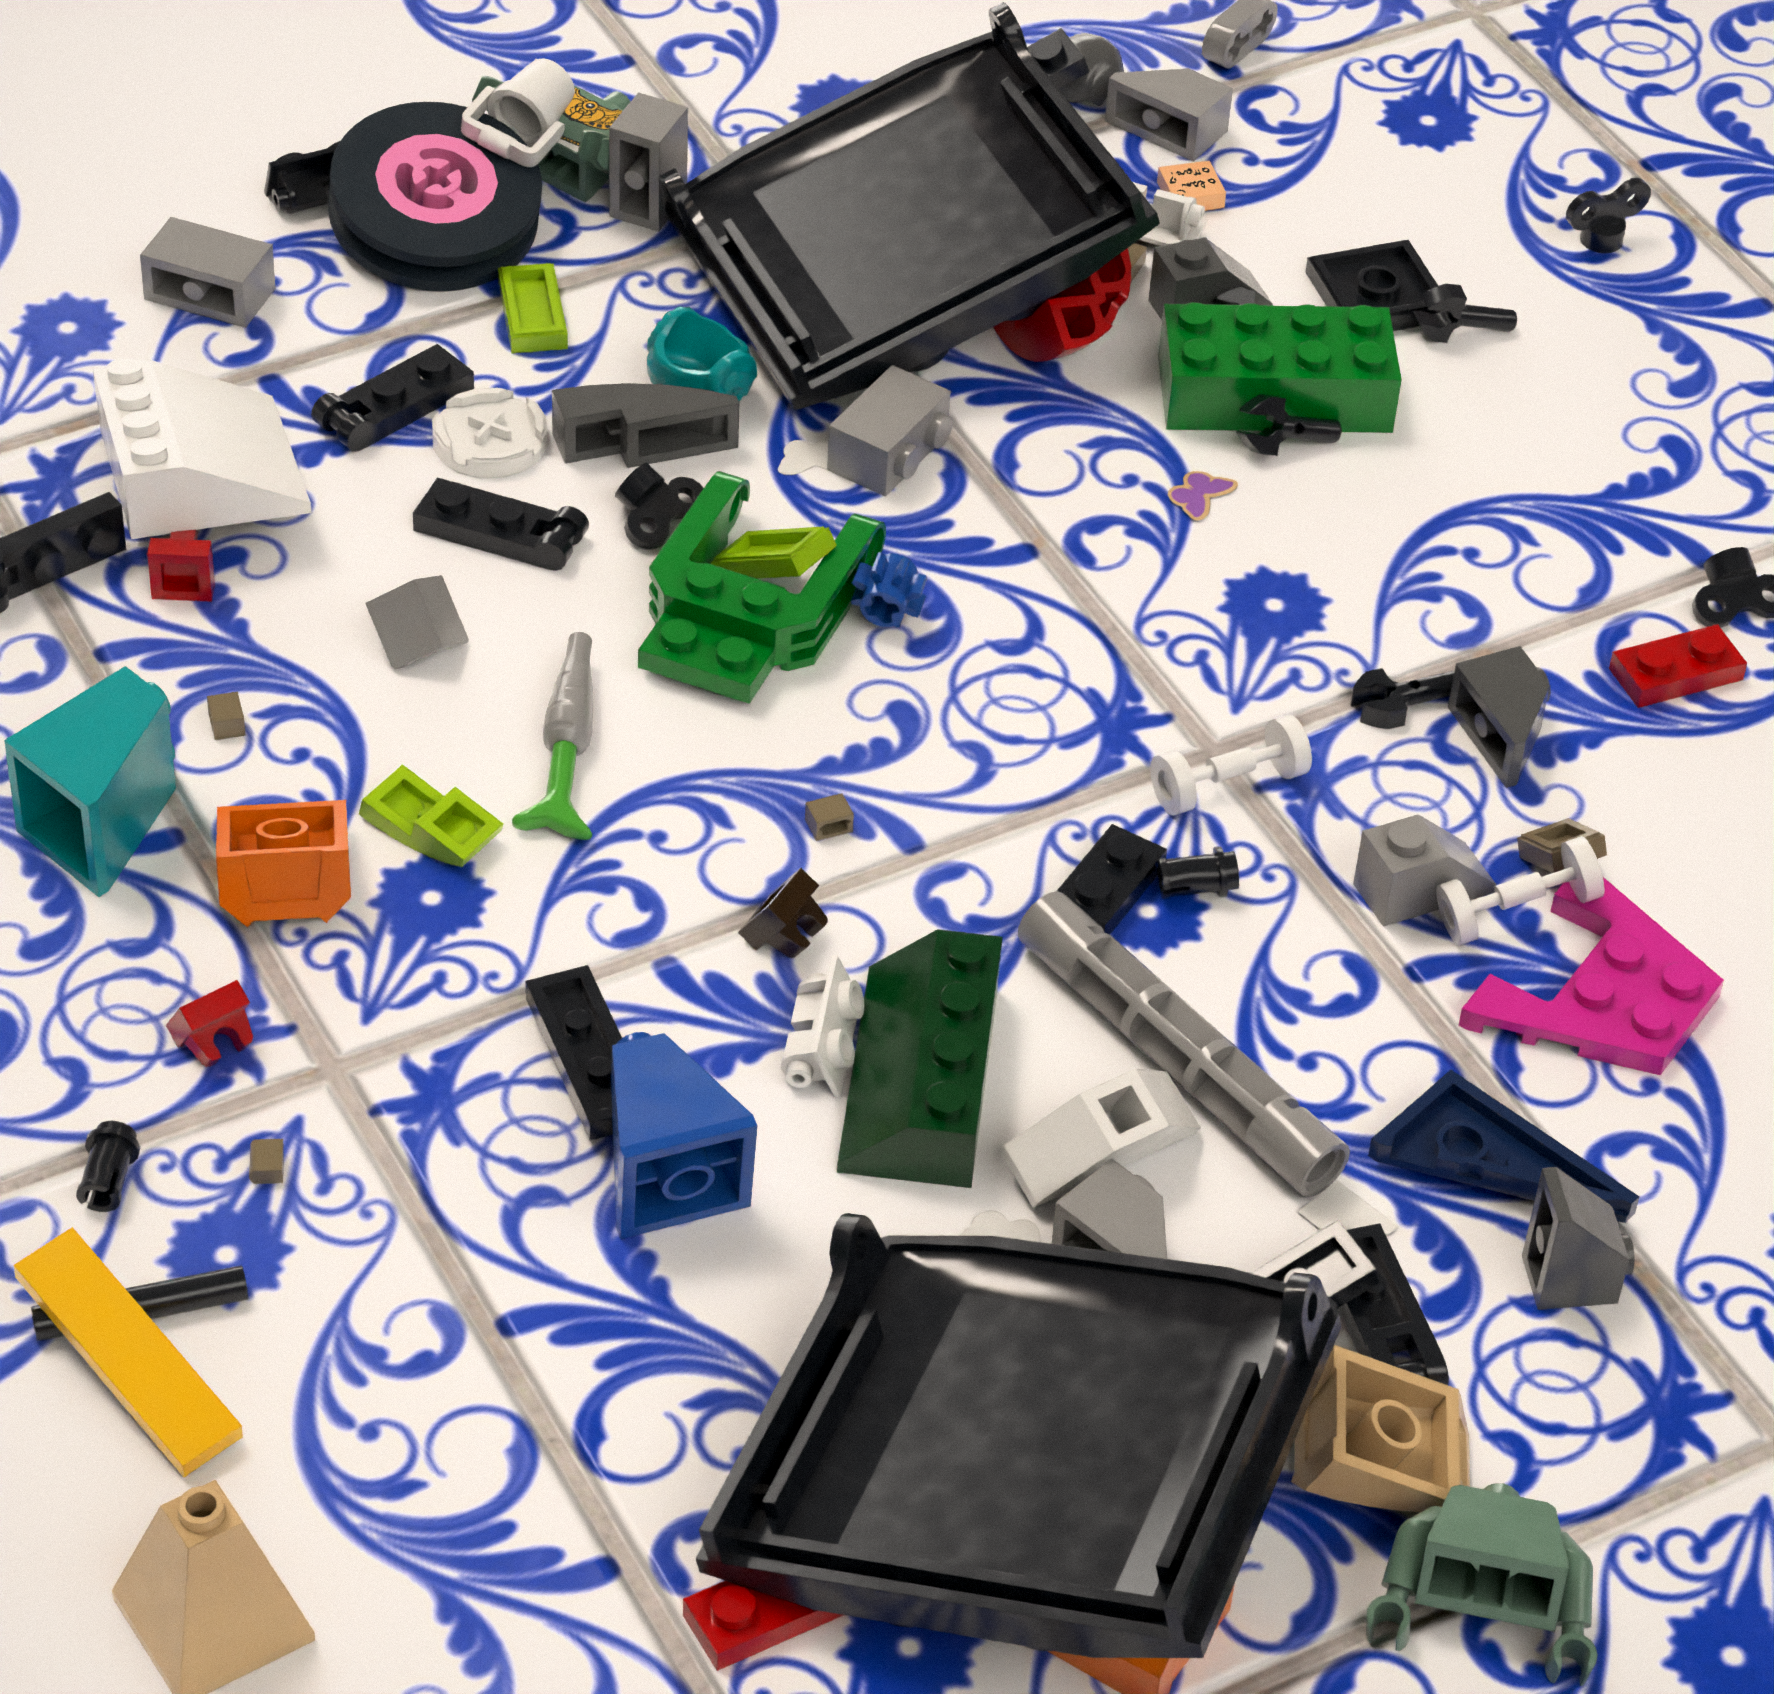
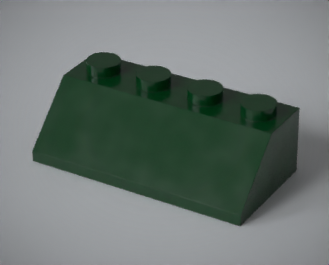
M937 929L869 966L864 995V1013L860 1020L837 1162V1173L972 1188L998 992L1003 937Z

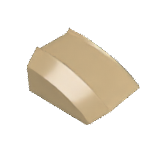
M1334 1345L1295 1437V1465L1291 1482L1311 1493L1367 1507L1422 1512L1431 1506L1442 1507L1451 1487L1457 1485L1470 1487L1469 1432L1459 1389Z

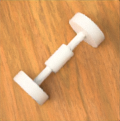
M1285 715L1272 719L1266 724V748L1252 751L1249 747L1219 755L1207 759L1206 766L1196 770H1191L1184 756L1176 750L1153 757L1150 767L1151 780L1156 797L1164 810L1174 816L1195 808L1197 802L1196 782L1210 778L1212 782L1217 783L1252 772L1256 769V763L1269 759L1284 779L1307 774L1312 765V753L1307 734L1298 719L1292 715Z
M1581 836L1562 843L1563 870L1543 877L1538 872L1496 885L1494 886L1495 893L1472 901L1458 879L1437 885L1436 896L1439 910L1453 942L1460 946L1478 939L1479 930L1475 913L1497 905L1502 910H1506L1546 896L1547 888L1568 881L1575 895L1582 903L1603 897L1605 888L1601 868L1589 842Z

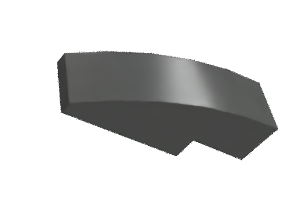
M621 383L552 390V435L565 464L621 454L627 468H631L644 463L653 464L738 448L740 403L736 396L663 384Z

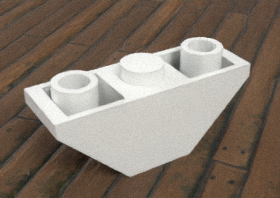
M1135 1068L1079 1093L1003 1145L1000 1153L1031 1206L1035 1208L1068 1193L1110 1159H1114L1124 1167L1196 1134L1201 1127L1167 1071Z

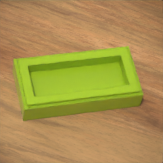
M546 263L498 268V285L511 354L568 349V333L554 264Z
M824 526L747 531L714 557L711 564L756 579L800 577L834 549L837 544L829 527L824 528Z

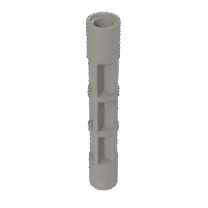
M1059 891L1051 892L1039 898L1028 909L1018 927L1020 941L1162 1070L1167 1071L1173 1080L1302 1196L1309 1198L1324 1191L1338 1178L1349 1160L1350 1149L1348 1145L1308 1109L1299 1107L1298 1101L1114 937L1104 933L1103 928L1070 898Z

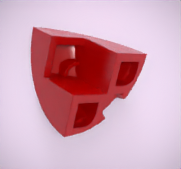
M1128 248L1084 281L1047 299L1033 315L1021 320L1004 321L994 326L993 328L997 335L1015 354L1034 362L1062 358L1091 345L1112 328L1113 325L1111 324L1120 307L1128 299L1131 285V262Z

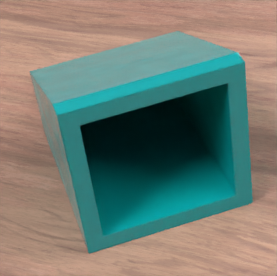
M126 666L4 740L16 831L97 897H101L111 889L176 789L173 762L175 759V749L171 742L169 722L170 702L164 691L153 682L147 683Z

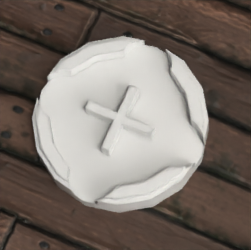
M476 388L459 393L446 401V409L441 411L440 414L437 410L432 419L433 450L442 463L461 474L478 478H503L520 473L538 462L547 448V419L542 409L528 397H526V403L513 398V391L506 389Z

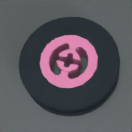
M427 101L391 106L362 119L339 142L334 152L330 169L328 199L330 224L334 235L347 254L366 270L380 278L404 287L427 291H457L473 288L497 279L498 268L517 266L529 252L537 233L542 195V176L539 165L537 164L534 167L522 166L510 159L497 155L464 136L461 132L462 114L468 108L466 106ZM484 113L477 120L528 146L511 128L494 117Z

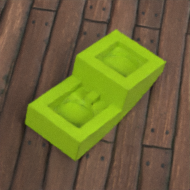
M403 764L362 799L359 810L361 817L402 844L428 857L459 867H463L502 831L504 823L457 787L452 788L444 796Z

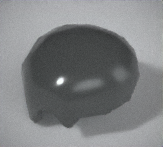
M1089 33L1076 34L1069 38L1084 56L1089 73L1059 90L1069 102L1074 103L1088 100L1097 106H1101L1107 97L1109 77L1114 73L1124 72L1121 54L1108 39Z

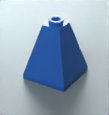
M635 1032L626 1035L615 1045H612L611 1094L616 1229L620 1239L751 1207L758 1128L754 1115L665 1033L651 1036L646 1032Z

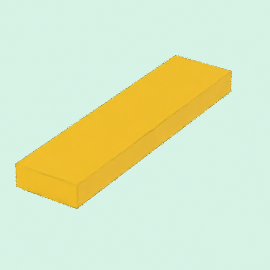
M73 1227L13 1265L15 1278L183 1478L243 1438L240 1422Z

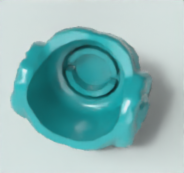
M680 306L665 313L662 320L656 324L655 329L651 332V336L647 339V349L649 352L647 355V373L652 384L704 389L733 395L740 401L742 397L748 395L753 381L757 378V363L750 355L749 348L745 342L734 336L722 324L699 315L690 307Z

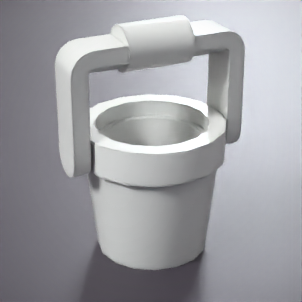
M536 59L511 80L505 81L496 89L487 86L463 112L461 132L467 138L477 142L478 145L505 159H510L525 167H534L546 156L564 133L565 124L558 120L573 99L575 94L574 83L564 68L554 61ZM488 109V115L511 128L528 146L477 120Z

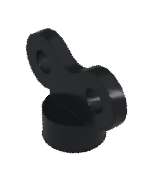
M1631 178L1607 195L1586 191L1578 195L1570 203L1566 211V220L1574 229L1581 231L1580 241L1587 249L1598 253L1615 252L1623 245L1626 230L1625 217H1631L1639 213L1646 206L1651 197V189L1643 179ZM1589 207L1588 211L1582 214L1584 210Z
M644 463L636 468L623 481L615 493V497L631 511L624 526L626 536L630 542L646 550L662 546L669 535L670 522L676 519H683L704 489L699 482L688 477H677L672 479L667 485L664 482V478L648 463ZM678 494H687L692 499V502H683ZM640 524H649L654 529V532H645L640 527Z
M1735 547L1726 549L1705 561L1703 567L1710 584L1702 587L1692 602L1693 614L1700 623L1707 627L1718 624L1720 628L1728 626L1738 613L1745 611L1753 612L1764 618H1774V602L1767 601L1762 595V591H1770L1774 594V575L1763 574L1757 577L1756 568L1747 548ZM1708 601L1718 602L1722 607V611H1712L1708 606Z

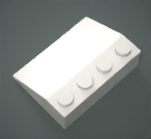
M132 358L114 360L104 367L92 368L100 431L131 539L165 535L175 531L199 530L312 513L311 502L272 395L153 360L139 361Z

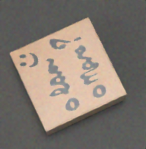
M1210 161L1158 167L1157 184L1160 190L1196 198V204L1204 206L1205 211L1225 207L1226 191Z

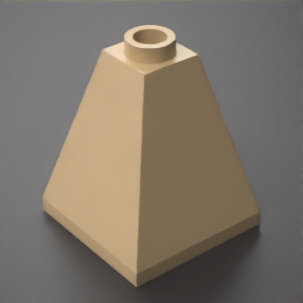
M216 1480L203 1486L193 1487L181 1496L160 1505L112 1589L114 1602L172 1694H208L315 1641L313 1628Z

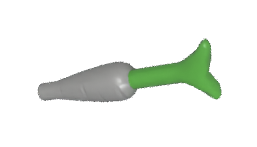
M574 632L569 636L566 656L545 713L543 741L545 747L552 753L546 795L537 804L516 814L512 818V825L515 829L529 831L549 827L566 837L588 840L592 837L591 830L579 817L570 799L576 757L583 754L589 747L593 731V686L590 665L592 638L587 633Z

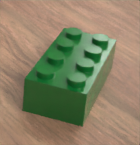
M1196 302L1164 304L1158 361L1166 430L1263 431L1266 427H1271L1273 422L1266 420L1264 415L1248 414L1239 411V409L1252 398L1264 394L1286 398L1285 411L1288 415L1337 420L1341 423L1342 432L1393 433L1402 379L1389 307H1371L1367 305L1333 307L1310 304L1273 306L1253 303L1213 305Z

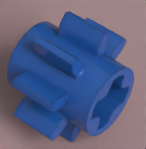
M878 552L873 567L866 563H859L852 581L856 589L851 599V604L860 606L862 615L869 622L882 627L895 626L898 628L901 626L905 613L912 617H919L926 598L922 592L927 576L918 574L915 564L908 557L895 553L883 554Z

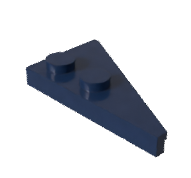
M1453 1070L1448 1071L1371 1138L1368 1156L1376 1162L1534 1201L1542 1168L1557 1167L1613 1207L1618 1222L1626 1223L1636 1213L1640 1196Z

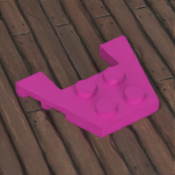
M1604 877V896L1586 903L1579 901L1568 881L1563 883L1555 892L1550 912L1601 936V940L1552 1001H1544L1489 974L1462 1007L1458 1026L1481 1034L1484 1025L1516 1032V1035L1522 1037L1521 1043L1533 1046L1536 1045L1540 1038L1579 1047L1578 1056L1661 1075L1719 999L1724 979Z

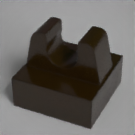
M800 868L770 893L738 934L755 950H758L767 942L786 956L795 958L811 944L799 932L797 925L813 937L828 923L827 916L811 896L820 885Z

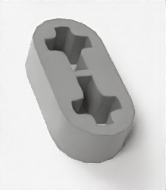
M1238 0L1219 15L1207 30L1202 45L1203 57L1228 69L1234 67L1263 43L1272 31L1277 17L1276 2L1272 0Z

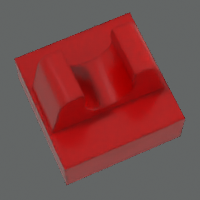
M198 530L171 532L169 538H150L147 557L151 598L212 602L215 579L211 540H197Z
M238 980L180 1007L166 1024L177 1047L180 1048L186 1045L205 1067L215 1065L221 1058V1054L214 1044V1035L225 1034L229 1036L238 1052L245 1050L253 1040V1034L245 1012L250 1001Z

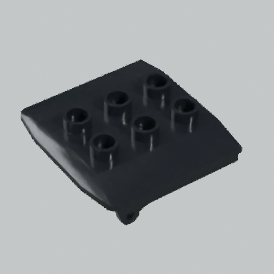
M1005 2L988 9L991 32L913 60L739 148L686 184L675 168L659 175L667 199L665 211L669 221L794 410L869 388L891 365L908 372H917L932 367L944 358L949 349L1004 321L1021 320L1033 315L1047 299L1084 281L1160 224L1158 214L1030 54L1021 27L1012 10Z
M851 1213L842 1214L836 1221L832 1232L829 1250L832 1274L824 1297L699 1529L703 1542L695 1559L699 1572L813 1610L888 1622L899 1627H917L1016 1644L1038 1651H1056L1091 1658H1204L1341 1329L1337 1304L1327 1296L1321 1279L1316 1275L1294 1272L1289 1277L1287 1283L1230 1267L997 1236L888 1235L881 1238L873 1222L867 1216Z

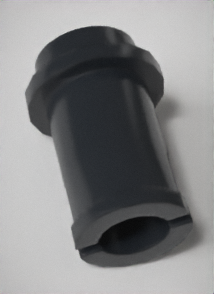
M1221 846L1214 847L1212 854L1157 859L1158 883L1162 899L1208 892H1218L1219 897H1227L1228 890L1239 889V869L1236 854L1234 851L1223 852Z
M109 1120L101 1122L96 1129L87 1135L85 1148L89 1156L81 1183L78 1185L76 1192L78 1202L83 1204L87 1202L90 1190H93L87 1208L98 1212H110L119 1207L129 1164L134 1163L140 1153V1145L135 1130L123 1122Z

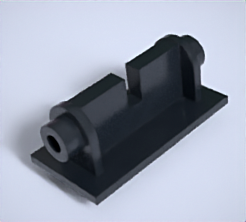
M340 141L326 149L305 154L292 152L281 156L276 161L269 162L264 193L265 196L272 195L274 205L278 211L286 209L291 214L327 204L328 196L323 186L330 185L331 162Z

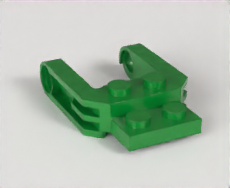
M717 471L649 566V576L652 580L649 585V594L652 597V600L649 602V613L655 622V626L638 649V668L750 704L774 666L779 665L781 670L791 671L816 663L852 607L851 599L856 589L852 581L859 563H866L873 567L878 552L883 551L886 525L882 521L856 513L851 515L835 539L837 546L823 557L802 591L798 594H793L784 587L711 564L714 560L713 558L728 545V534L738 519L743 501L748 502L750 498V483L747 479Z

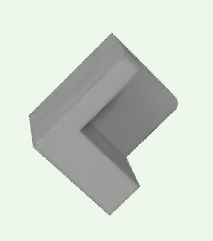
M442 575L413 579L365 603L388 660L395 669L403 668L437 651L457 648L469 642L465 628Z

